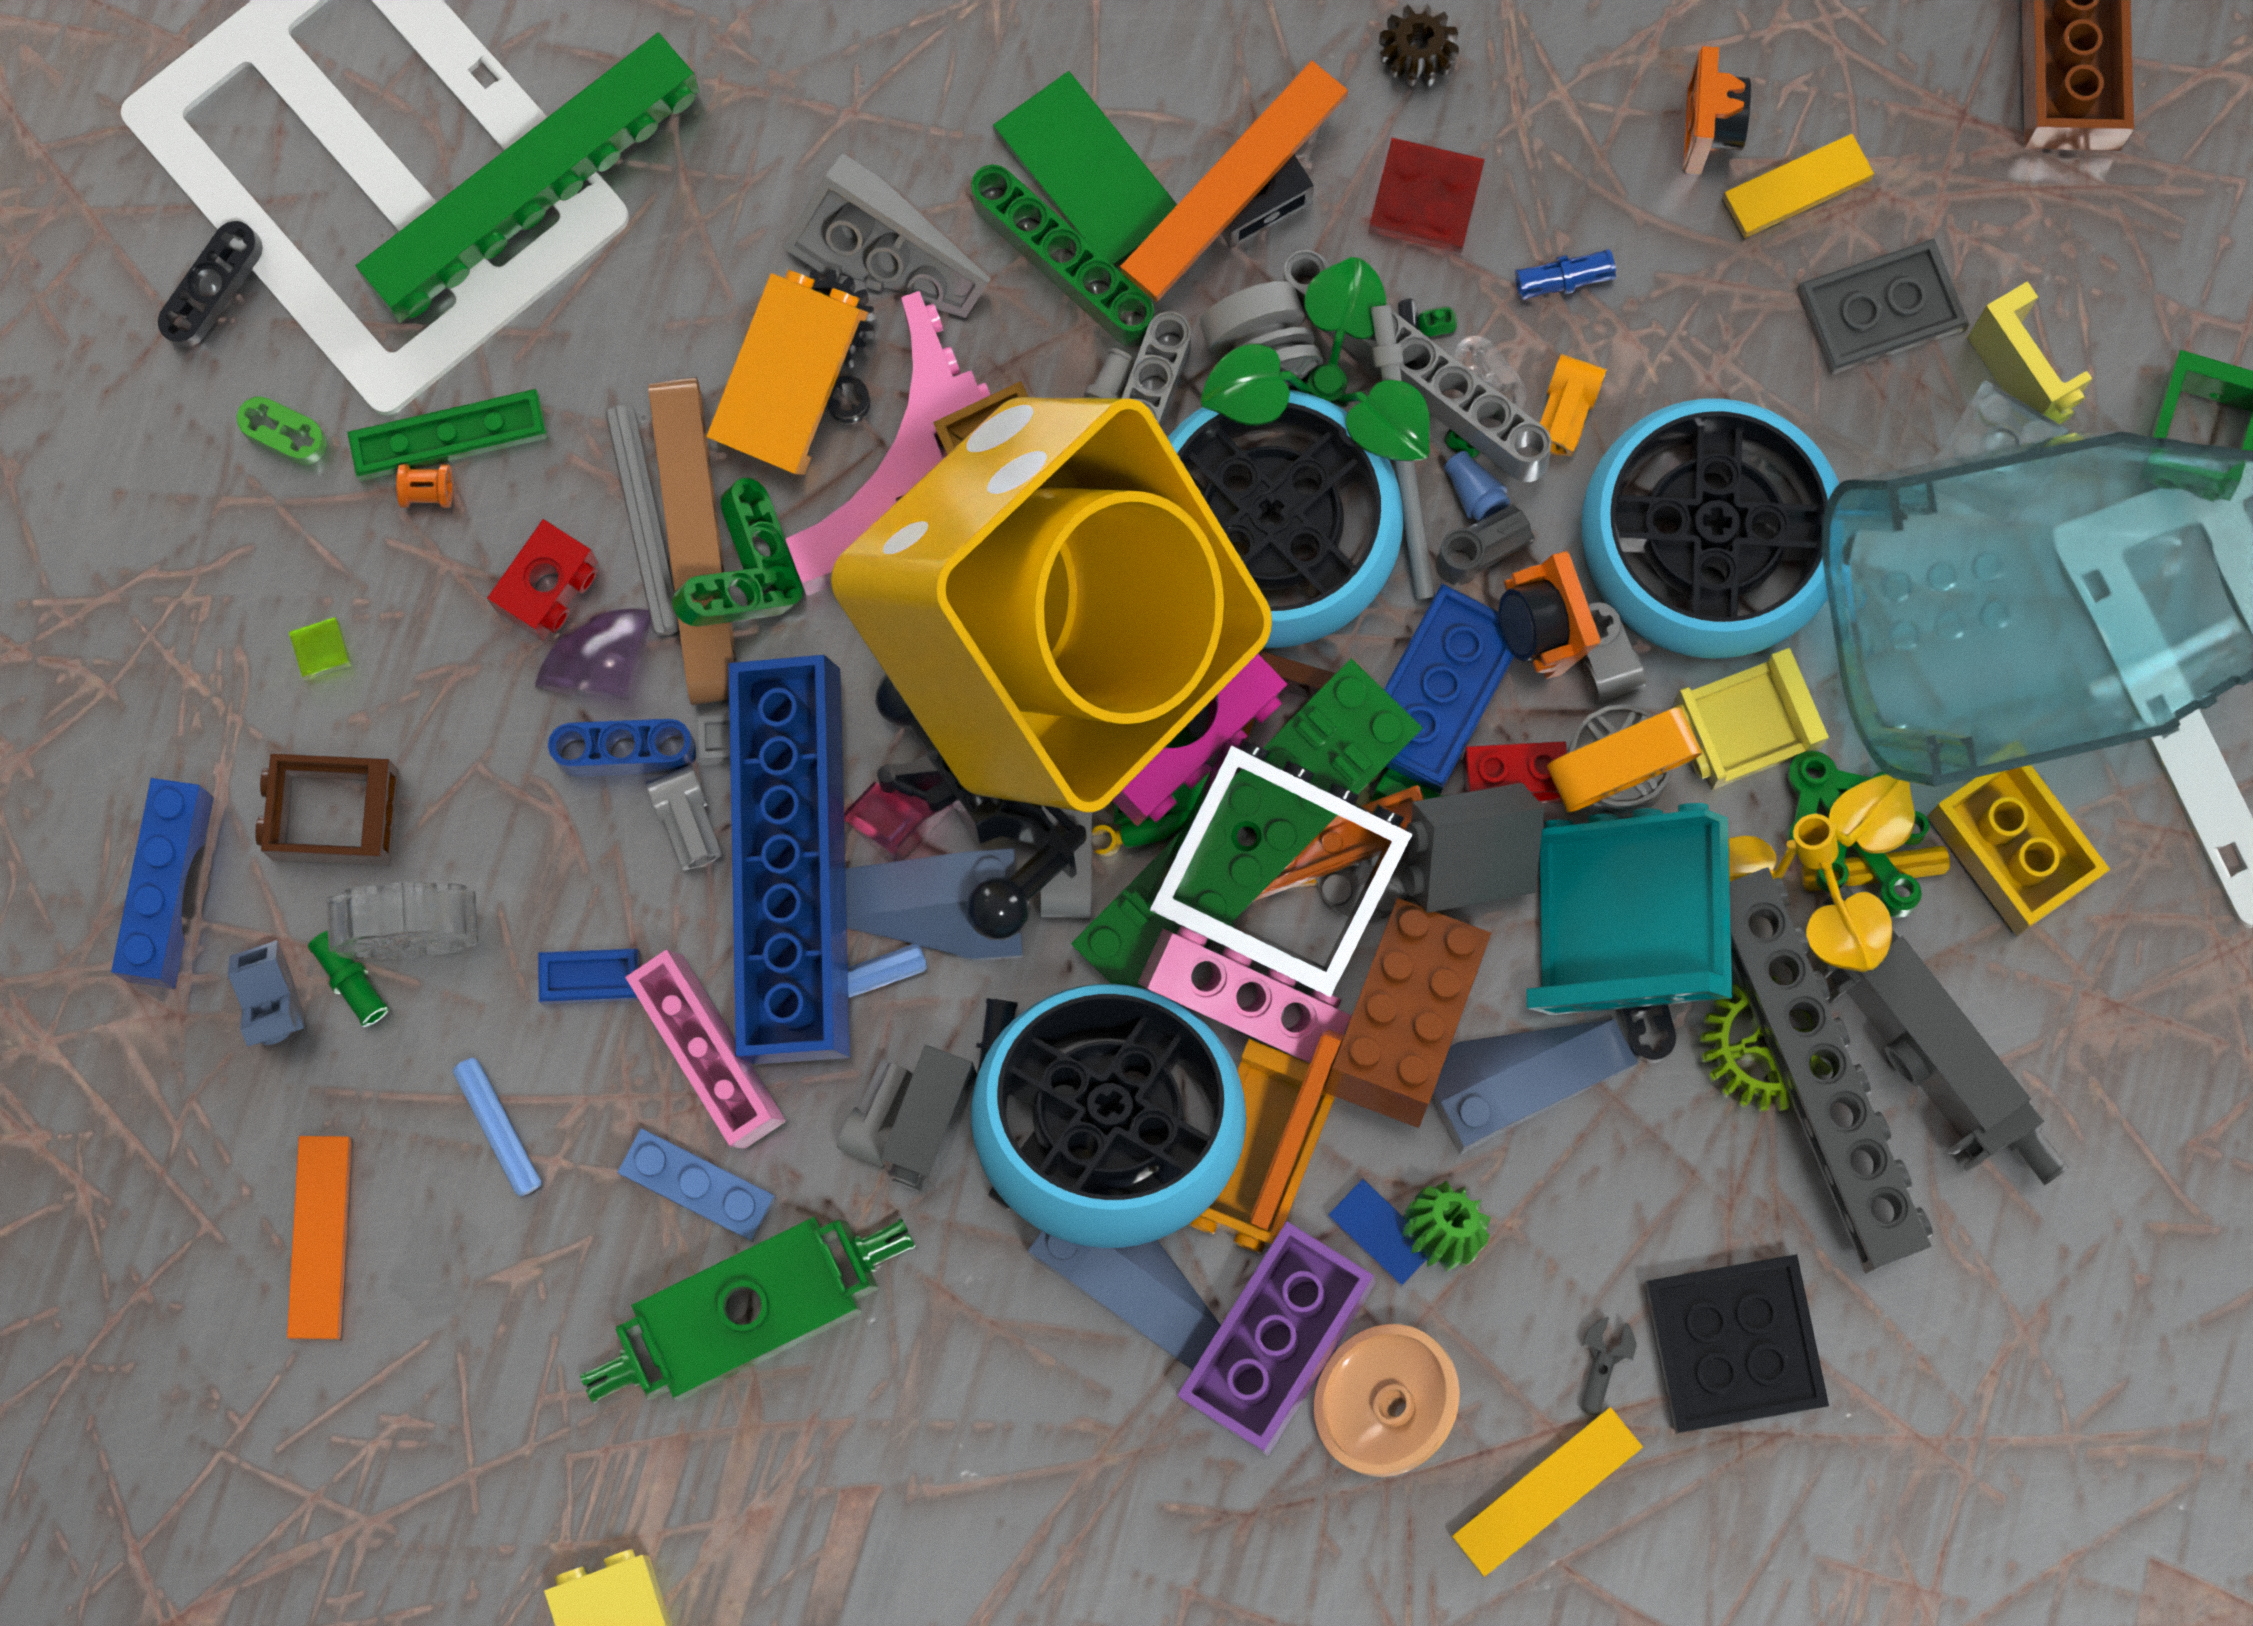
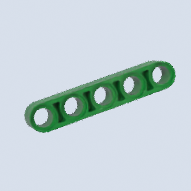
M994 164L983 166L977 170L971 182L973 203L977 214L1115 340L1124 346H1141L1147 328L1154 318V308L1149 297L1010 171ZM991 187H998L1005 191V194L996 200L986 199L982 196L983 192ZM1025 218H1033L1040 222V225L1032 231H1022L1016 226L1019 221ZM1060 249H1067L1075 254L1073 259L1064 263L1056 262L1051 258V255ZM1095 280L1104 281L1110 286L1107 291L1101 294H1092L1085 287ZM1133 311L1142 314L1145 319L1139 325L1129 326L1124 324L1120 318L1125 313Z

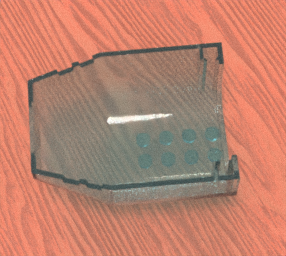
M2122 431L2076 432L1845 480L1836 486L1828 500L1822 529V555L1842 686L1852 721L1864 747L1878 767L1892 778L1936 787L2164 735L2180 726L2179 720L2195 710H2206L2217 703L2216 697L2235 685H2246L2253 680V451L2182 442L2169 438H2155Z

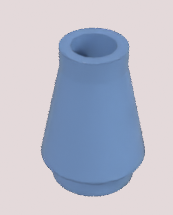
M1467 451L1455 454L1444 465V470L1449 475L1468 518H1475L1477 522H1480L1510 505V499L1506 495L1507 487L1478 464Z

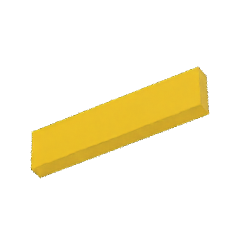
M1609 1407L1455 1532L1451 1538L1479 1573L1485 1577L1640 1451L1643 1446L1614 1410Z

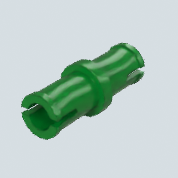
M335 930L324 931L310 941L308 949L314 954L329 976L330 981L328 985L335 994L343 996L358 1017L362 1027L370 1026L382 1019L388 1013L389 1007L381 1000L366 978L368 971L363 963L354 961L337 937Z

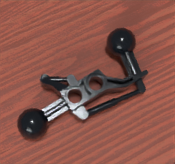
M886 674L880 679L876 690L875 704L879 713L893 726L911 728L928 753L907 764H885L880 767L877 777L881 790L886 793L898 791L909 797H918L926 801L928 808L933 812H938L951 804L979 844L1003 836L1033 843L1040 849L1009 879L1006 877H989L976 884L968 897L966 905L967 920L976 933L989 940H1007L1020 933L1027 922L1030 911L1029 900L1062 870L1071 879L1077 874L1074 852L1087 840L1086 829L1082 825H1076L1060 808L1044 806L1068 830L1062 837L1044 811L1028 803L980 796L967 791L953 774L948 773L950 768ZM985 802L997 805L988 812L975 810L978 805Z

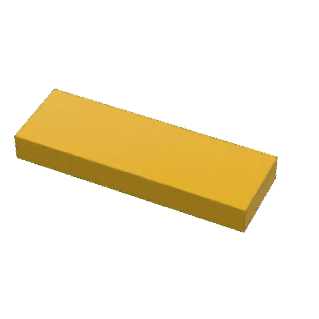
M1850 134L1724 192L1722 199L1745 239L1871 181L1874 172L1854 135Z

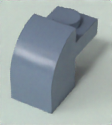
M278 940L231 955L229 958L228 977L242 1008L240 1030L247 1047L259 1043L272 1045L286 1039L290 1033L304 1029V1017L300 1000Z

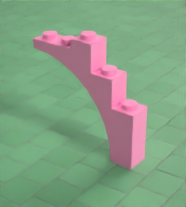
M920 291L901 297L911 335L913 373L908 406L894 443L877 471L848 502L821 522L785 539L806 596L830 588L832 569L840 554L947 456L944 447L939 449L943 444L933 422L991 395L986 383L977 385L972 370L960 374L951 346L942 349L936 334L943 331L940 317L934 303L925 306Z

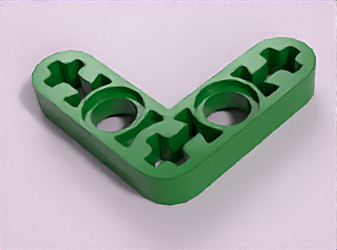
M744 477L734 482L721 495L720 500L721 510L743 570L695 576L688 579L676 590L672 598L673 610L682 622L690 626L701 627L777 616L786 613L802 598V583L769 494L758 481ZM753 536L760 537L767 542L770 547V556H764L755 549L752 541ZM771 585L776 590H782V592L771 591L763 596V591H765ZM729 586H736L744 592L747 598V606H741L732 600L729 594ZM691 596L696 601L708 600L711 596H713V600L703 607L700 602H693Z

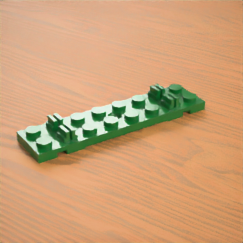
M1351 658L1263 748L1269 751L1266 760L1284 768L1287 760L1294 762L1315 773L1311 782L1329 790L1332 782L1359 794L1412 741L1423 727ZM1242 769L1231 780L1175 895L1233 922L1338 814L1252 772ZM1243 827H1251L1256 831L1257 838L1251 846H1243L1237 839V834ZM1179 834L1071 943L1111 984L1130 985L1147 989L1138 984V981L1162 929L1164 928L1177 934L1180 926H1182L1149 910L1145 903ZM1208 938L1204 947L1208 948L1214 941Z

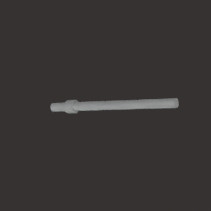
M1390 305L1372 307L1371 313L1377 347L1372 348L1375 367H1380L1382 381H1402L1399 363H1404L1401 343L1396 344ZM1394 460L1403 505V520L1415 598L1435 597L1414 461Z

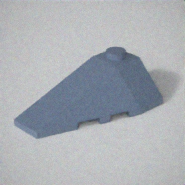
M1010 848L968 851L845 868L847 929L877 937L884 936L911 944H919L921 948H931L973 961L1023 957L1021 931L1007 940H989L976 933L968 922L966 914L968 897L976 884L989 877H1006L1009 879L1017 871L1015 850Z
M1615 1019L1462 1041L1450 1046L1431 1101L1461 1155L1637 1065L1638 1061Z
M1092 1188L1090 1191L1093 1194L1112 1195L1105 1189ZM1041 1231L1028 1250L1029 1256L1192 1371L1221 1326L1158 1240L1123 1248H1098L1070 1243Z

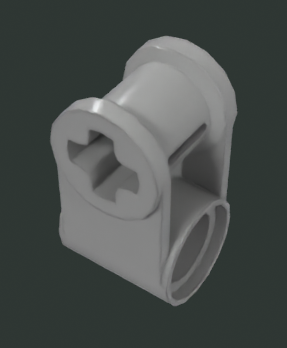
M1597 602L1589 604L1588 606L1595 625H1605L1606 627L1604 634L1600 638L1601 643L1581 659L1586 680L1595 700L1601 703L1646 686L1641 662L1629 642L1617 611L1606 603Z

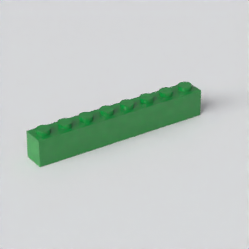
M657 32L357 263L355 267L364 282L399 324L408 317L415 318L421 315L430 306L432 298L445 288L451 289L461 284L468 277L471 268L484 258L491 259L501 253L508 243L507 240L520 230H528L536 226L545 216L547 209L559 200L566 201L576 195L582 188L583 182L595 172H603L611 168L620 158L622 151L635 141L640 143L647 140L657 130L658 124L671 113L678 114L687 109L693 103L696 94L700 92L694 72L663 36Z

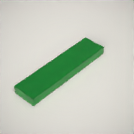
M537 389L347 432L355 473L359 482L396 474L400 464H408L411 469H418L548 439Z

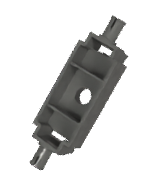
M1847 884L1839 889L1843 901L1854 895ZM1831 896L1823 901L1824 906L1835 905ZM1893 930L1890 949L1884 960L1873 970L1859 972L1831 965L1823 970L1822 975L1825 980L1831 978L1836 985L1830 992L1828 1002L1831 1004L1846 992L1888 1044L1885 1046L1886 1055L1898 1073L1912 1086H1921L1961 1137L1959 1141L1945 1152L1949 1155H1955L1965 1149L1971 1157L1964 1164L1966 1171H1969L1995 1152L2006 1147L2011 1152L2015 1149L2019 1152L2044 1186L2069 1168L2041 1132L2042 1127L2040 1125L2045 1121L2030 1104L2031 1098L1903 936L1899 938Z

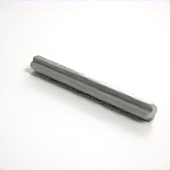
M616 405L607 410L606 418L652 628L656 635H670L680 631L678 617L672 605V598L675 592L636 415L632 406Z

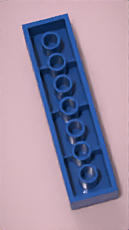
M826 655L728 663L736 1057L753 1065L850 1058L840 668Z

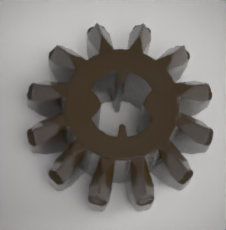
M1428 3L1422 7L1419 14H1416L1409 4L1403 8V18L1391 14L1387 19L1388 30H1383L1379 35V44L1384 47L1380 51V61L1382 64H1392L1390 68L1392 79L1400 77L1404 73L1407 74V84L1410 88L1415 85L1417 77H1422L1425 83L1431 86L1435 82V73L1447 76L1451 71L1450 61L1457 59L1459 54V47L1454 43L1458 38L1457 28L1446 26L1448 16L1445 11L1435 17L1430 16L1431 7ZM1412 42H1421V46H1420V47L1423 48L1424 45L1426 44V45H1427V48H1425V49H1417V43H1415L1413 46H1411V43H1412Z

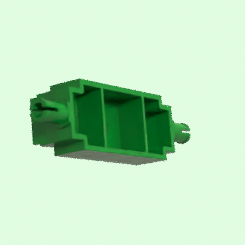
M812 1217L632 1304L631 1307L636 1317L616 1326L615 1329L623 1346V1349L620 1350V1356L590 1371L579 1374L583 1386L590 1387L608 1378L586 1390L590 1400L594 1404L599 1399L634 1383L636 1387L641 1385L646 1398L650 1401L670 1391L673 1399L681 1402L862 1314L863 1312L857 1300L880 1289L872 1274L876 1271L875 1266L902 1252L916 1248L910 1234L888 1243L909 1232L903 1219H898L897 1222L861 1239L860 1235H854L847 1221L838 1219L822 1227L821 1222L816 1217ZM839 1237L860 1283L846 1288L840 1268L829 1245L826 1244V1242ZM751 1289L759 1295L761 1300V1311L758 1317L745 1325L731 1322L726 1312V1304L729 1297L737 1290ZM641 1333V1337L655 1367L659 1368L663 1376L662 1379L653 1383L650 1382L630 1338Z

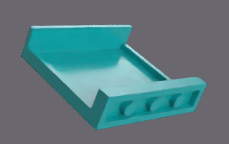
M1684 803L1678 805V812L1663 814V810L1645 808L1634 810L1632 818L1618 819V816L1612 814H1596L1588 816V823L1574 825V822L1570 820H1548L1544 822L1540 846L1542 987L1526 989L1527 1009L1549 1015L1732 998L1728 817L1710 811L1709 805L1705 803Z

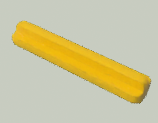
M1944 846L1885 853L1900 874H1907L1913 878L1941 875L1950 870L1949 854ZM1860 856L1845 858L1844 863L1849 870V876L1845 885L1847 884L1849 887L1880 883ZM1803 865L1801 868V878L1804 889L1809 892L1822 890L1817 885L1815 879L1817 869H1811ZM1833 870L1836 881H1839V874Z

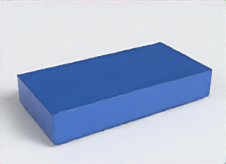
M638 949L539 952V1003L565 1004L639 1001L625 977L640 967V951Z
M1364 1179L1327 1216L1400 1286L1427 1260L1426 1255L1422 1252L1411 1253L1412 1245L1415 1241L1402 1236L1407 1222Z

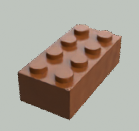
M2022 0L2025 149L2121 151L2134 130L2131 0Z
M1397 898L1332 1066L1324 1093L1420 1128L1492 933L1437 912L1426 913L1421 906Z

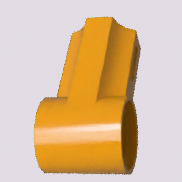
M1560 354L1546 394L1549 396L1540 421V424L1549 432L1552 440L1550 454L1572 457L1583 431V424L1588 410H1593L1607 369Z

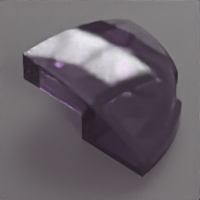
M621 609L602 613L592 617L590 622L579 627L570 635L565 634L544 660L538 673L535 687L583 697L584 693L629 701L638 658L642 659L651 622L649 610Z

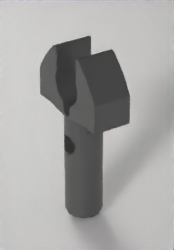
M1605 1317L1591 1326L1585 1332L1582 1343L1583 1347L1590 1348L1594 1357V1363L1581 1403L1582 1411L1590 1415H1598L1601 1412L1614 1364L1622 1359L1632 1361L1637 1347L1632 1329L1628 1323H1625L1620 1335L1619 1345L1612 1348L1609 1353H1606L1603 1333L1606 1330L1609 1317Z

